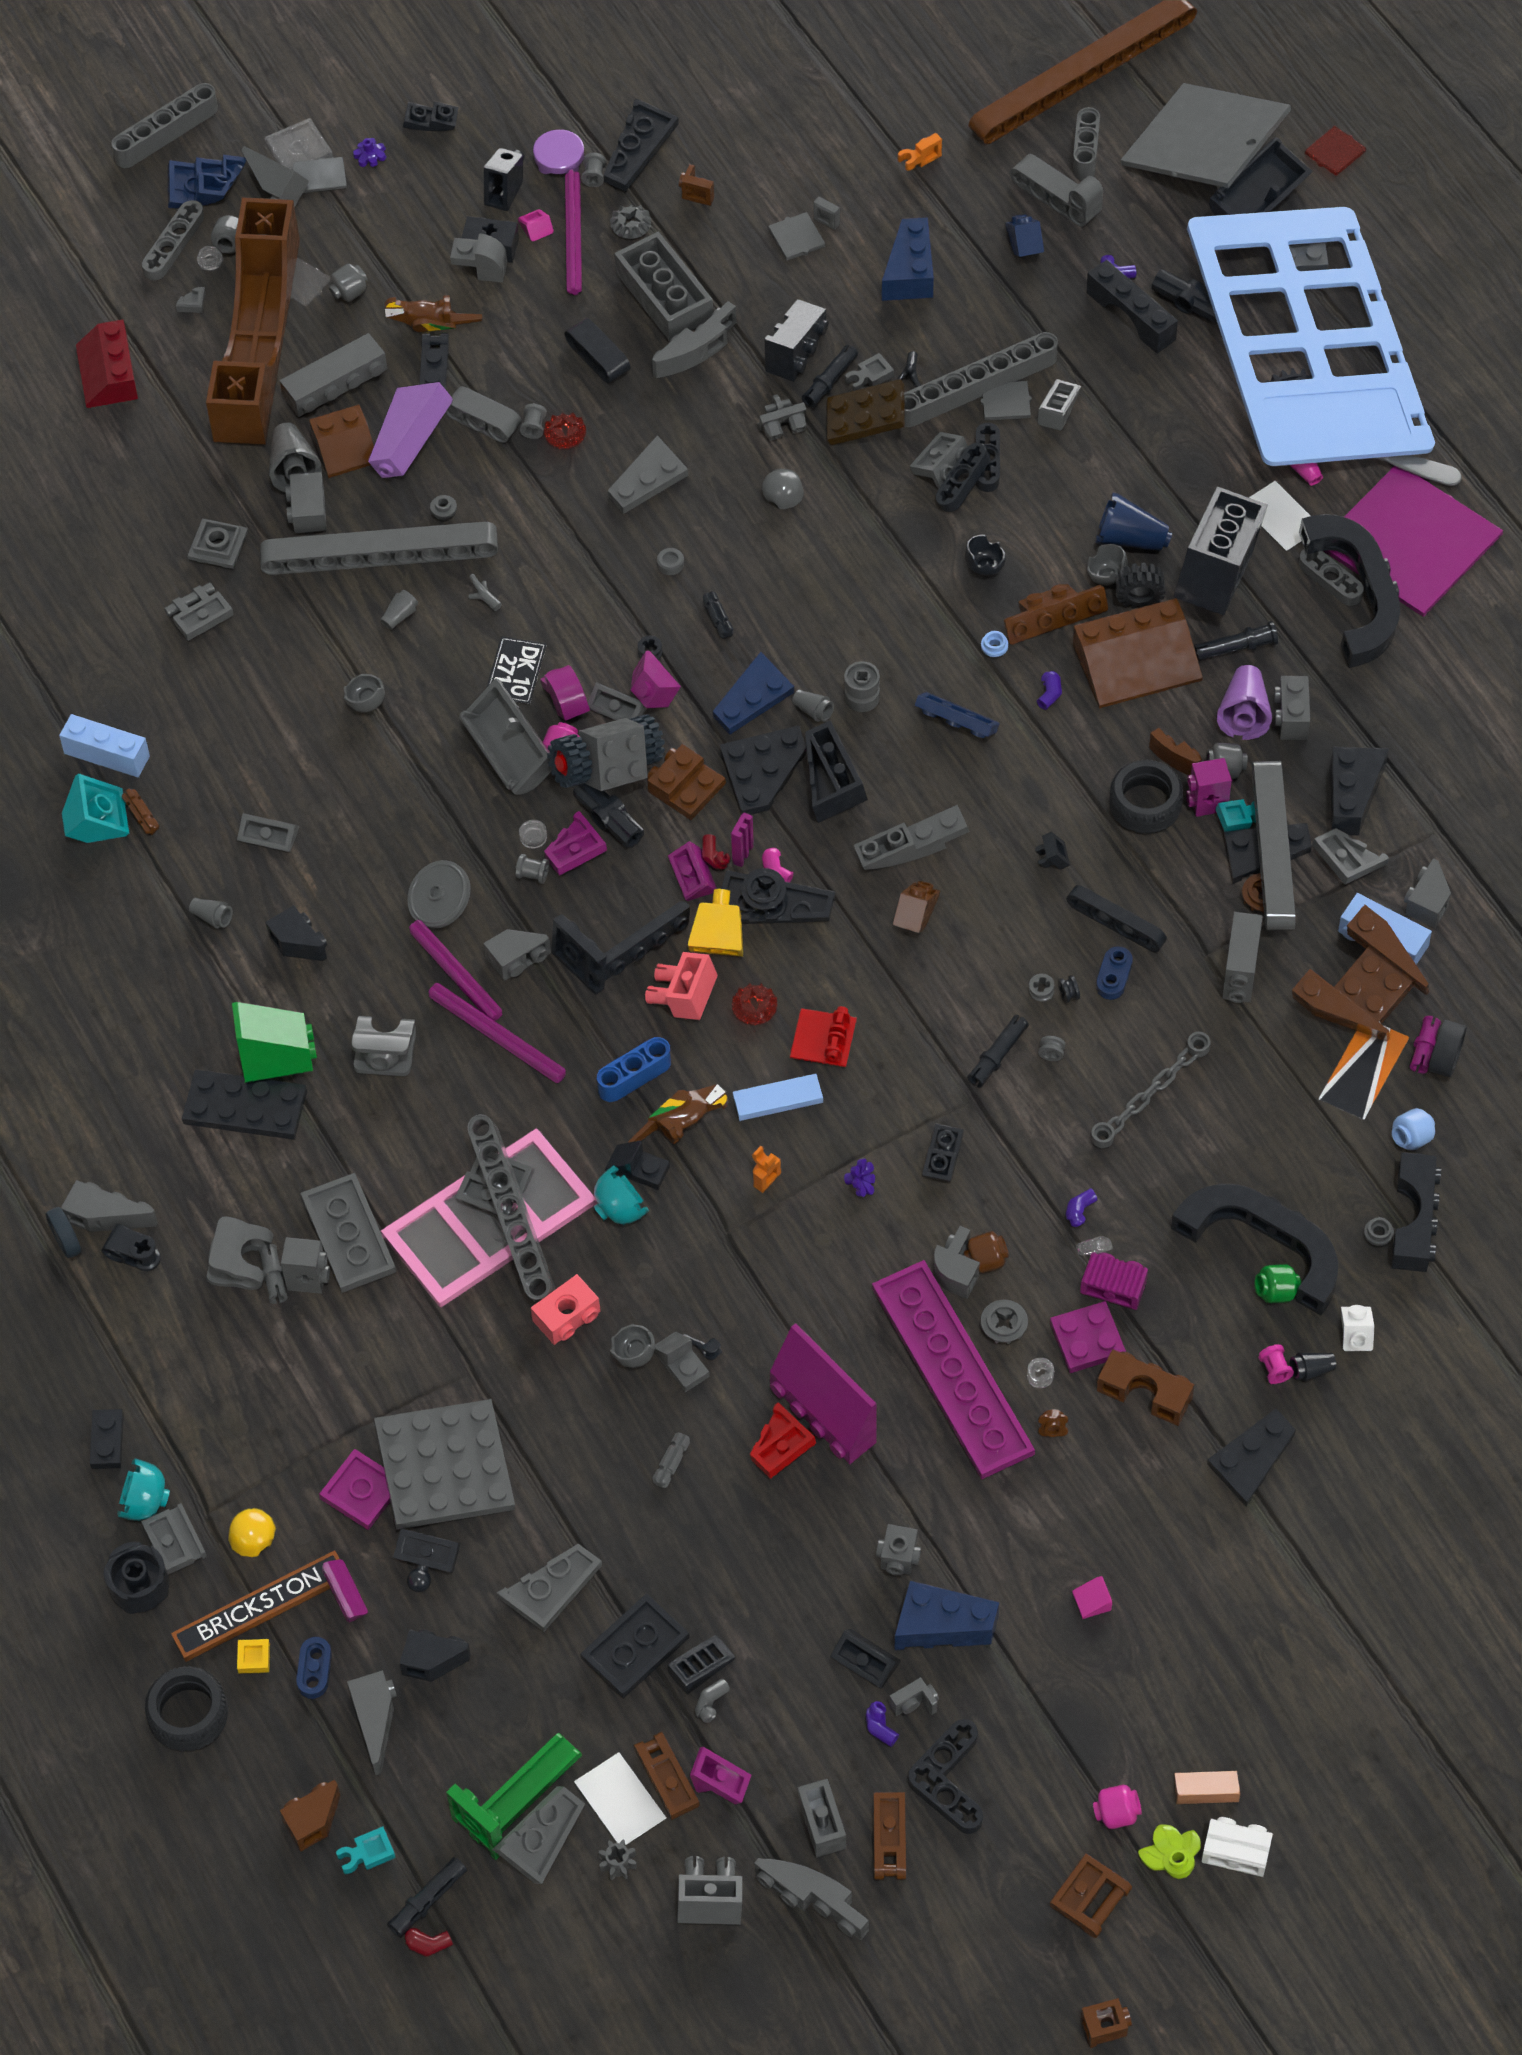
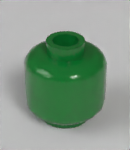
M1286 1264L1266 1265L1255 1277V1291L1266 1303L1292 1301L1296 1296L1298 1287L1301 1285L1299 1275L1295 1274L1294 1269Z

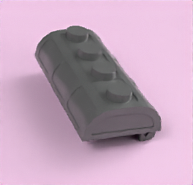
M495 678L466 711L460 713V720L506 788L512 790L514 794H524L535 789L553 770L552 766L549 767L548 764L550 762V758H547L548 749L499 679Z

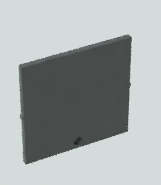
M1183 83L1120 160L1121 165L1229 188L1291 111V106L1238 93L1235 94Z

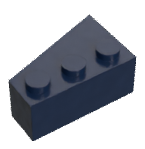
M910 1581L895 1633V1650H904V1647L916 1646L933 1648V1645L952 1644L953 1647L992 1644L999 1617V1602Z

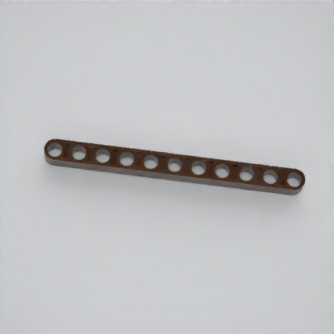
M1163 0L978 111L970 119L969 128L984 143H993L1184 28L1195 19L1197 9L1188 0Z

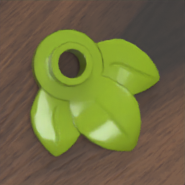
M1158 1825L1153 1834L1154 1845L1140 1849L1138 1851L1140 1859L1150 1869L1165 1870L1174 1878L1182 1879L1189 1876L1195 1866L1194 1856L1201 1848L1198 1834L1194 1830H1190L1181 1835L1171 1825Z

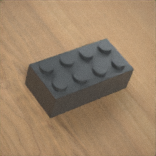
M659 231L614 253L616 274L669 341L676 334H680L685 328L693 330L700 324H704L712 316L713 299Z

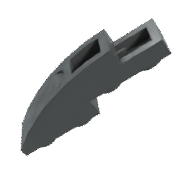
M728 301L721 308H717L704 324L702 323L696 328L695 332L685 328L680 334L673 336L670 343L662 350L657 351L653 356V376L660 378L685 371L720 351L728 344L727 331L737 323L736 306Z
M958 805L909 827H906L905 823L899 824L855 844L854 847L864 870L903 864L946 849L944 843L970 831Z
M758 1858L754 1863L758 1882L767 1889L772 1887L781 1894V1899L792 1908L797 1906L804 1912L813 1903V1908L825 1918L830 1916L838 1922V1928L849 1937L854 1935L862 1940L869 1931V1920L850 1906L852 1903V1891L839 1882L818 1871L792 1862Z

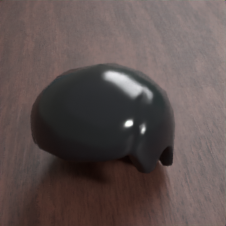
M986 535L973 536L967 541L965 561L973 572L981 575H993L1005 566L1006 552L1000 547L998 541L990 543Z

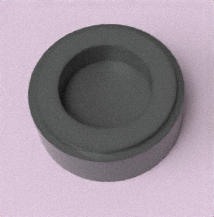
M675 548L662 550L657 556L658 569L666 575H675L681 572L684 567V556L681 551Z

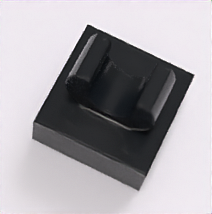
M1052 831L1043 835L1044 844L1037 846L1035 851L1040 856L1045 854L1046 856L1038 860V864L1043 868H1048L1054 864L1060 870L1070 866L1065 842Z

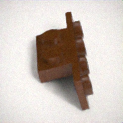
M1059 584L1046 592L1030 594L1026 599L1018 601L1022 613L1004 619V626L1008 642L1015 644L1108 610L1105 588L1099 585L1077 593L1068 584Z

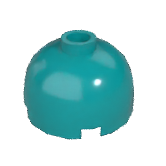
M613 1165L596 1182L594 1196L597 1204L594 1208L603 1220L609 1217L618 1224L633 1223L648 1213L649 1209L648 1207L641 1208L638 1203H642L644 1200L625 1175L620 1178L615 1174L619 1169Z
M134 1459L131 1464L137 1465L135 1472L128 1471L119 1504L125 1505L124 1512L118 1511L117 1515L128 1520L142 1521L155 1515L159 1506H166L170 1490L165 1489V1478L155 1465Z

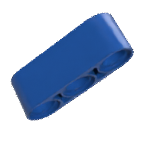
M661 1037L649 1039L601 1068L597 1074L600 1098L607 1102H615L666 1072L671 1065L668 1041ZM662 1054L660 1057H654L653 1055ZM632 1068H638V1069H639V1070H637V1071H630V1069H632ZM609 1082L615 1083L614 1085H611V1086L605 1085L606 1083H609Z

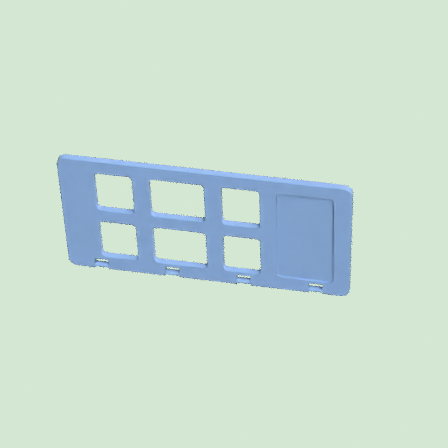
M1335 207L1194 217L1189 220L1187 231L1264 463L1270 466L1427 454L1433 450L1435 445L1434 437L1430 426L1427 424L1421 400L1408 363L1405 361L1400 340L1387 303L1384 301L1381 286L1366 243L1360 233V226L1356 215L1352 209ZM1354 233L1356 241H1349L1347 234ZM1339 241L1344 246L1351 267L1298 271L1288 245ZM1250 247L1269 248L1277 273L1225 277L1222 274L1214 251ZM1347 286L1357 287L1371 327L1318 330L1304 290ZM1266 292L1284 293L1297 333L1244 336L1241 333L1229 295ZM1368 294H1375L1377 301L1371 302ZM1374 345L1379 348L1387 373L1335 377L1332 375L1324 349ZM1301 351L1305 354L1313 378L1261 383L1256 379L1249 355ZM1390 355H1397L1399 363H1392ZM1411 418H1419L1421 426H1414Z

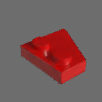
M779 1402L775 1404L773 1408L774 1414L769 1424L764 1425L761 1431V1438L755 1443L750 1453L751 1460L770 1479L816 1444L815 1436Z

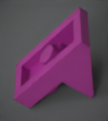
M700 1747L690 1777L696 1792L701 1793L711 1790L733 1804H739L743 1801L751 1774L705 1747Z

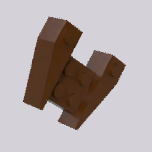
M1364 904L1347 924V935L1366 950L1334 987L1313 970L1309 969L1292 989V995L1295 1001L1317 1017L1387 1042L1390 1039L1389 1030L1382 1023L1413 987L1427 995L1429 993V984L1388 922Z

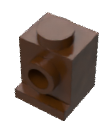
M1119 1998L1087 2006L1081 2010V2021L1090 2048L1096 2047L1100 2043L1126 2037L1128 2027L1132 2026L1127 2007H1121ZM1108 2021L1113 2026L1103 2028L1101 2024Z

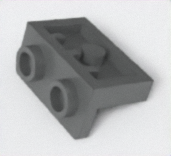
M939 432L910 465L912 473L933 478L937 488L940 489L964 450L968 447L964 436Z

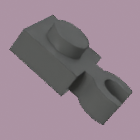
M878 353L859 363L858 371L848 372L845 375V383L849 384L852 381H856L853 384V391L863 389L867 383L870 386L879 385L894 377V369Z

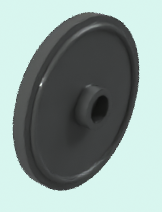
M447 860L432 862L421 869L413 879L408 891V908L412 917L415 920H421L428 928H441L454 922L463 913L469 901L471 888L467 873L456 863Z

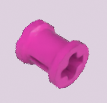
M1282 1345L1269 1346L1263 1349L1258 1356L1259 1360L1266 1366L1269 1373L1267 1378L1271 1384L1282 1383L1290 1379L1294 1374L1292 1367L1287 1365L1284 1358V1348Z

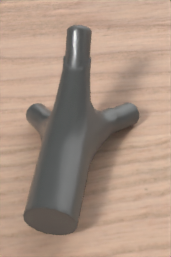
M471 574L469 577L478 593L469 594V599L483 600L494 611L499 610L502 603L488 590L487 582L482 581L480 583L476 576Z

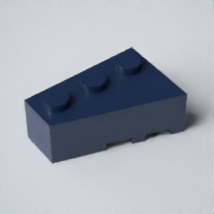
M928 217L902 219L882 279V301L933 298L934 276Z

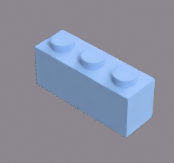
M73 714L70 715L59 735L64 754L135 777H139L150 757L146 738Z
M1357 893L1340 918L1338 932L1343 934L1345 938L1355 941L1347 935V924L1365 904L1388 922L1414 963L1417 964L1429 946L1432 931Z

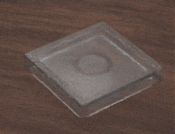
M311 118L265 137L266 144L278 163L293 170L294 162L333 158L330 147Z

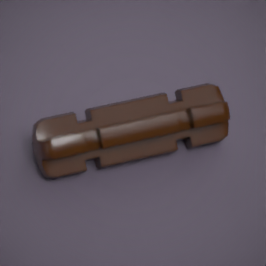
M130 788L125 790V793L122 794V799L128 805L129 810L145 834L152 835L156 833V830L159 829V824L153 818L152 813L138 792Z

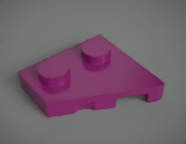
M580 811L574 814V821L569 828H563L558 834L557 839L551 842L544 851L545 858L549 860L550 865L559 876L607 851L606 843Z

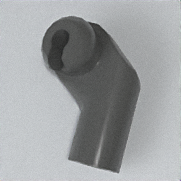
M724 1679L716 1681L702 1690L695 1707V1714L704 1723H709L715 1718L716 1710L712 1708L714 1701L730 1690L728 1683Z

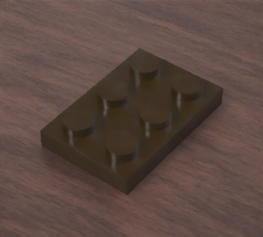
M901 379L827 398V440L831 446L905 427L904 384Z

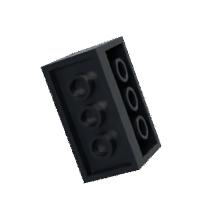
M1217 487L1188 547L1173 597L1208 609L1211 612L1225 615L1253 554L1268 504Z

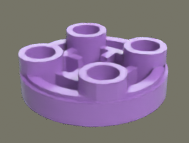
M552 130L544 133L536 140L533 147L534 160L538 165L539 171L543 174L568 173L569 170L577 172L579 165L584 159V145L582 140L573 132Z

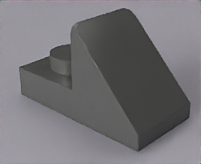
M674 1332L655 1344L654 1353L684 1392L689 1391L710 1377L707 1368L693 1352L690 1338Z

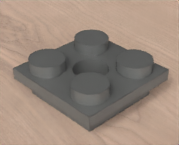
M202 518L187 557L189 560L200 563L204 562L234 569L247 536L248 528ZM216 539H223L221 543H212Z

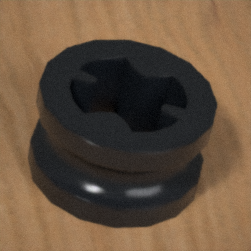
M655 636L641 638L638 642L639 658L641 659L646 652L645 648L649 650V647H654L655 651L651 649V653L659 661L662 657L661 641Z
M1073 975L1068 976V980L1063 978L1058 980L1059 991L1065 1003H1069L1072 998L1075 1000L1080 999L1079 987Z

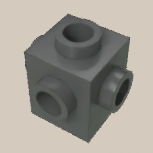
M888 1524L885 1540L879 1539L876 1557L881 1558L882 1570H886V1572L892 1575H911L913 1564H919L921 1547L917 1546L918 1529Z

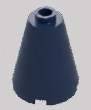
M1112 492L1111 499L1114 501L1108 500L1099 524L1101 529L1100 536L1096 535L1095 543L1100 545L1115 544L1126 548L1161 551L1162 547L1167 548L1172 537V532L1168 531L1169 525L1123 496Z

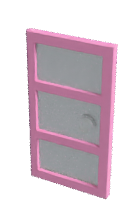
M537 1128L505 1148L510 1159L535 1169L523 1194V1199L539 1242L597 1204L593 1194ZM464 1176L380 1231L382 1237L440 1308L513 1260L498 1215L455 1198ZM518 1205L512 1215L517 1211ZM527 1230L517 1232L515 1242L525 1240Z

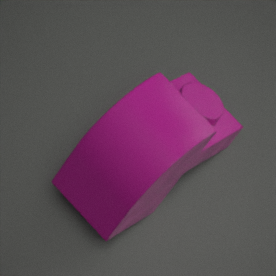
M570 665L551 670L544 675L545 677L540 679L543 689L552 697L557 714L565 721L590 711L580 681Z

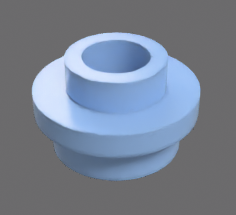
M999 631L988 632L981 641L982 651L990 657L1002 656L1008 650V640Z

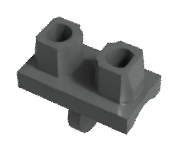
M778 394L771 396L772 404L764 406L766 414L760 415V422L757 423L759 431L764 430L769 441L783 437V431L780 426L782 424L789 423L792 434L802 432L806 429L805 413L807 409L805 403L791 406L790 399L781 401Z

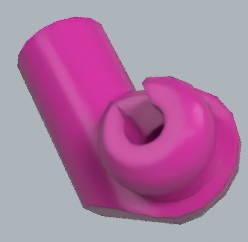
M777 848L766 849L762 854L763 867L777 871L784 878L785 882L790 883L793 878V872L781 867L779 856H781L780 851Z

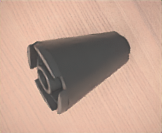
M292 423L279 424L273 430L269 463V476L273 485L280 491L286 492L285 486H290V475L322 472L320 459L299 429Z

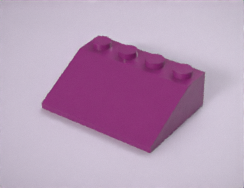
M795 1323L791 1326L770 1370V1388L778 1398L781 1399L783 1397L790 1404L792 1412L801 1419L803 1417L810 1424V1429L818 1438L821 1439L823 1437L830 1444L829 1447L839 1459L843 1457L851 1464L877 1443L876 1403Z

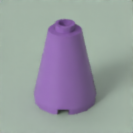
M1244 665L1237 668L1217 712V723L1220 729L1228 736L1239 735L1242 736L1243 740L1259 738L1269 730L1272 722V712L1261 671L1255 666Z

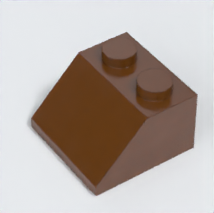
M360 405L309 420L312 439L328 478L371 465L368 461L374 444Z

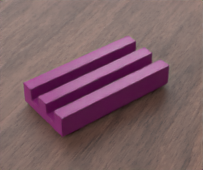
M746 813L740 816L731 832L732 862L739 867L744 865V858L747 859L749 850H752L754 847L753 816Z

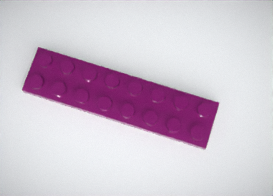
M925 1260L872 1283L873 1292L980 1478L984 1479L1035 1455L1033 1445Z

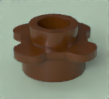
M1054 1409L1047 1410L1038 1418L1041 1424L1038 1432L1041 1436L1057 1437L1067 1435L1068 1428L1066 1423H1068V1417L1063 1412Z

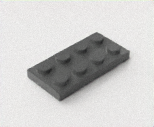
M355 1173L301 1193L303 1203L319 1241H321L324 1252H327V1260L341 1293L396 1273V1267Z

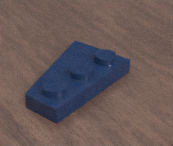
M760 652L713 710V718L730 735L794 693V686Z

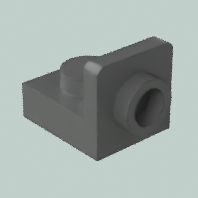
M920 1677L890 1695L889 1708L895 1716L903 1712L909 1714L917 1709L922 1701L929 1713L933 1715L937 1712L939 1697L931 1684L926 1686Z

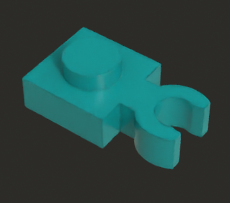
M1244 799L1218 803L1216 807V812L1224 832L1248 829L1253 822L1256 823L1254 801L1246 806Z
M384 1827L354 1838L357 1847L353 1849L342 1847L336 1851L338 1860L344 1857L351 1858L348 1864L342 1866L344 1874L354 1872L358 1864L363 1862L366 1870L396 1858Z

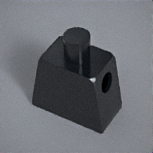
M503 148L498 149L484 166V205L504 211L509 210L523 183L524 155L521 151L516 149L512 151Z

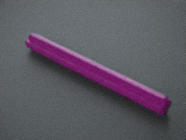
M569 170L565 175L567 292L578 295L582 291L580 173Z
M435 983L429 989L428 993L431 999L555 1083H560L565 1077V1068L441 984Z

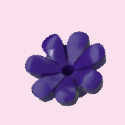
M366 138L357 145V149L353 151V157L359 159L358 165L360 167H365L368 162L373 167L378 165L377 159L379 161L386 160V154L383 152L386 148L383 143L377 144L374 138Z
M865 1158L857 1161V1166L851 1167L850 1173L845 1174V1183L847 1185L852 1184L856 1188L857 1196L865 1197L866 1194L872 1195L874 1193V1187L870 1184L875 1182V1175L870 1174L874 1170L873 1164L867 1162Z

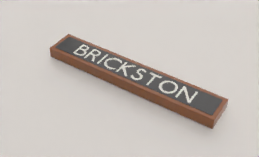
M334 1550L171 1633L185 1662L330 1589L322 1572V1566L325 1562L339 1560L336 1551Z

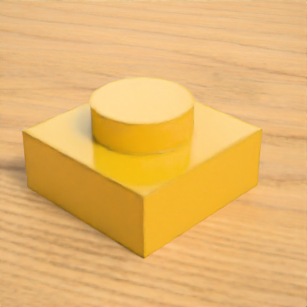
M269 1639L238 1640V1673L269 1672Z

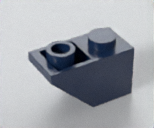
M1027 214L1012 216V221L1005 222L1014 255L1021 257L1044 252L1040 221L1032 219V216H1027Z

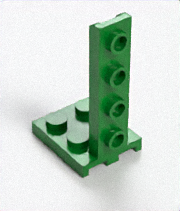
M557 1733L481 1807L477 1804L479 1802L469 1789L465 1788L462 1790L454 1784L446 1792L452 1820L456 1824L459 1822L470 1832V1837L478 1844L481 1842L491 1852V1856L497 1860L500 1855L492 1849L502 1840L503 1832L582 1756V1753L560 1733Z

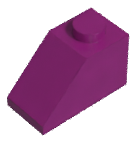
M646 651L633 671L631 691L646 708L668 707L681 686L650 651Z

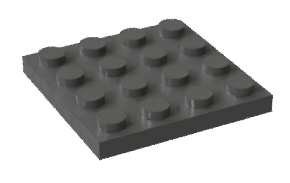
M492 1399L374 1418V1427L396 1530L515 1510L514 1497Z

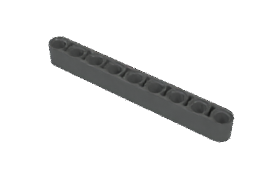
M474 522L268 539L260 544V566L265 574L278 575L487 558L496 555L498 552L497 527L491 522Z

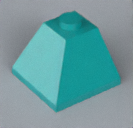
M77 774L62 811L65 836L86 843L127 836L129 834L125 802L122 799L123 788Z

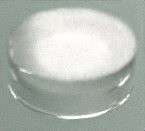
M538 820L524 822L519 829L520 841L528 848L542 846L547 840L545 825Z

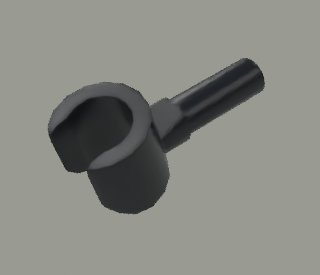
M683 1334L691 1339L692 1345L701 1350V1353L707 1360H713L722 1353L720 1349L721 1344L715 1338L710 1339L705 1344L687 1334Z

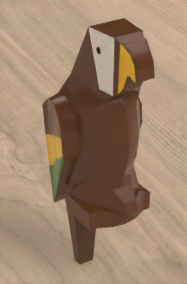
M445 295L443 299L436 302L426 300L408 302L396 300V297H391L385 301L386 317L406 323L416 332L455 329L458 324L482 321V314H462L452 311L450 295Z
M718 1084L695 1091L678 1090L648 1118V1122L628 1143L641 1141L652 1132L660 1130L664 1137L672 1144H675L679 1141L678 1138L681 1139L683 1137L684 1129L696 1124L707 1112L720 1107L725 1109L728 1106L729 1101L726 1092Z

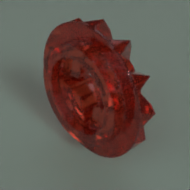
M562 411L559 416L552 415L551 420L545 422L544 435L546 440L555 447L571 448L581 443L584 439L586 425L583 423L582 417H576L574 413L566 415ZM563 425H566L568 428L567 435H564Z
M749 983L747 987L739 988L736 995L733 996L732 1009L735 1016L742 1022L752 1025L762 1024L770 1020L776 1013L777 997H775L771 988H765L762 983L759 985ZM753 996L759 1001L758 1011H756L752 1004H749Z

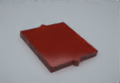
M1334 126L1305 150V154L1316 161L1319 167L1323 166L1337 176L1366 152V147L1354 140L1352 135H1347Z

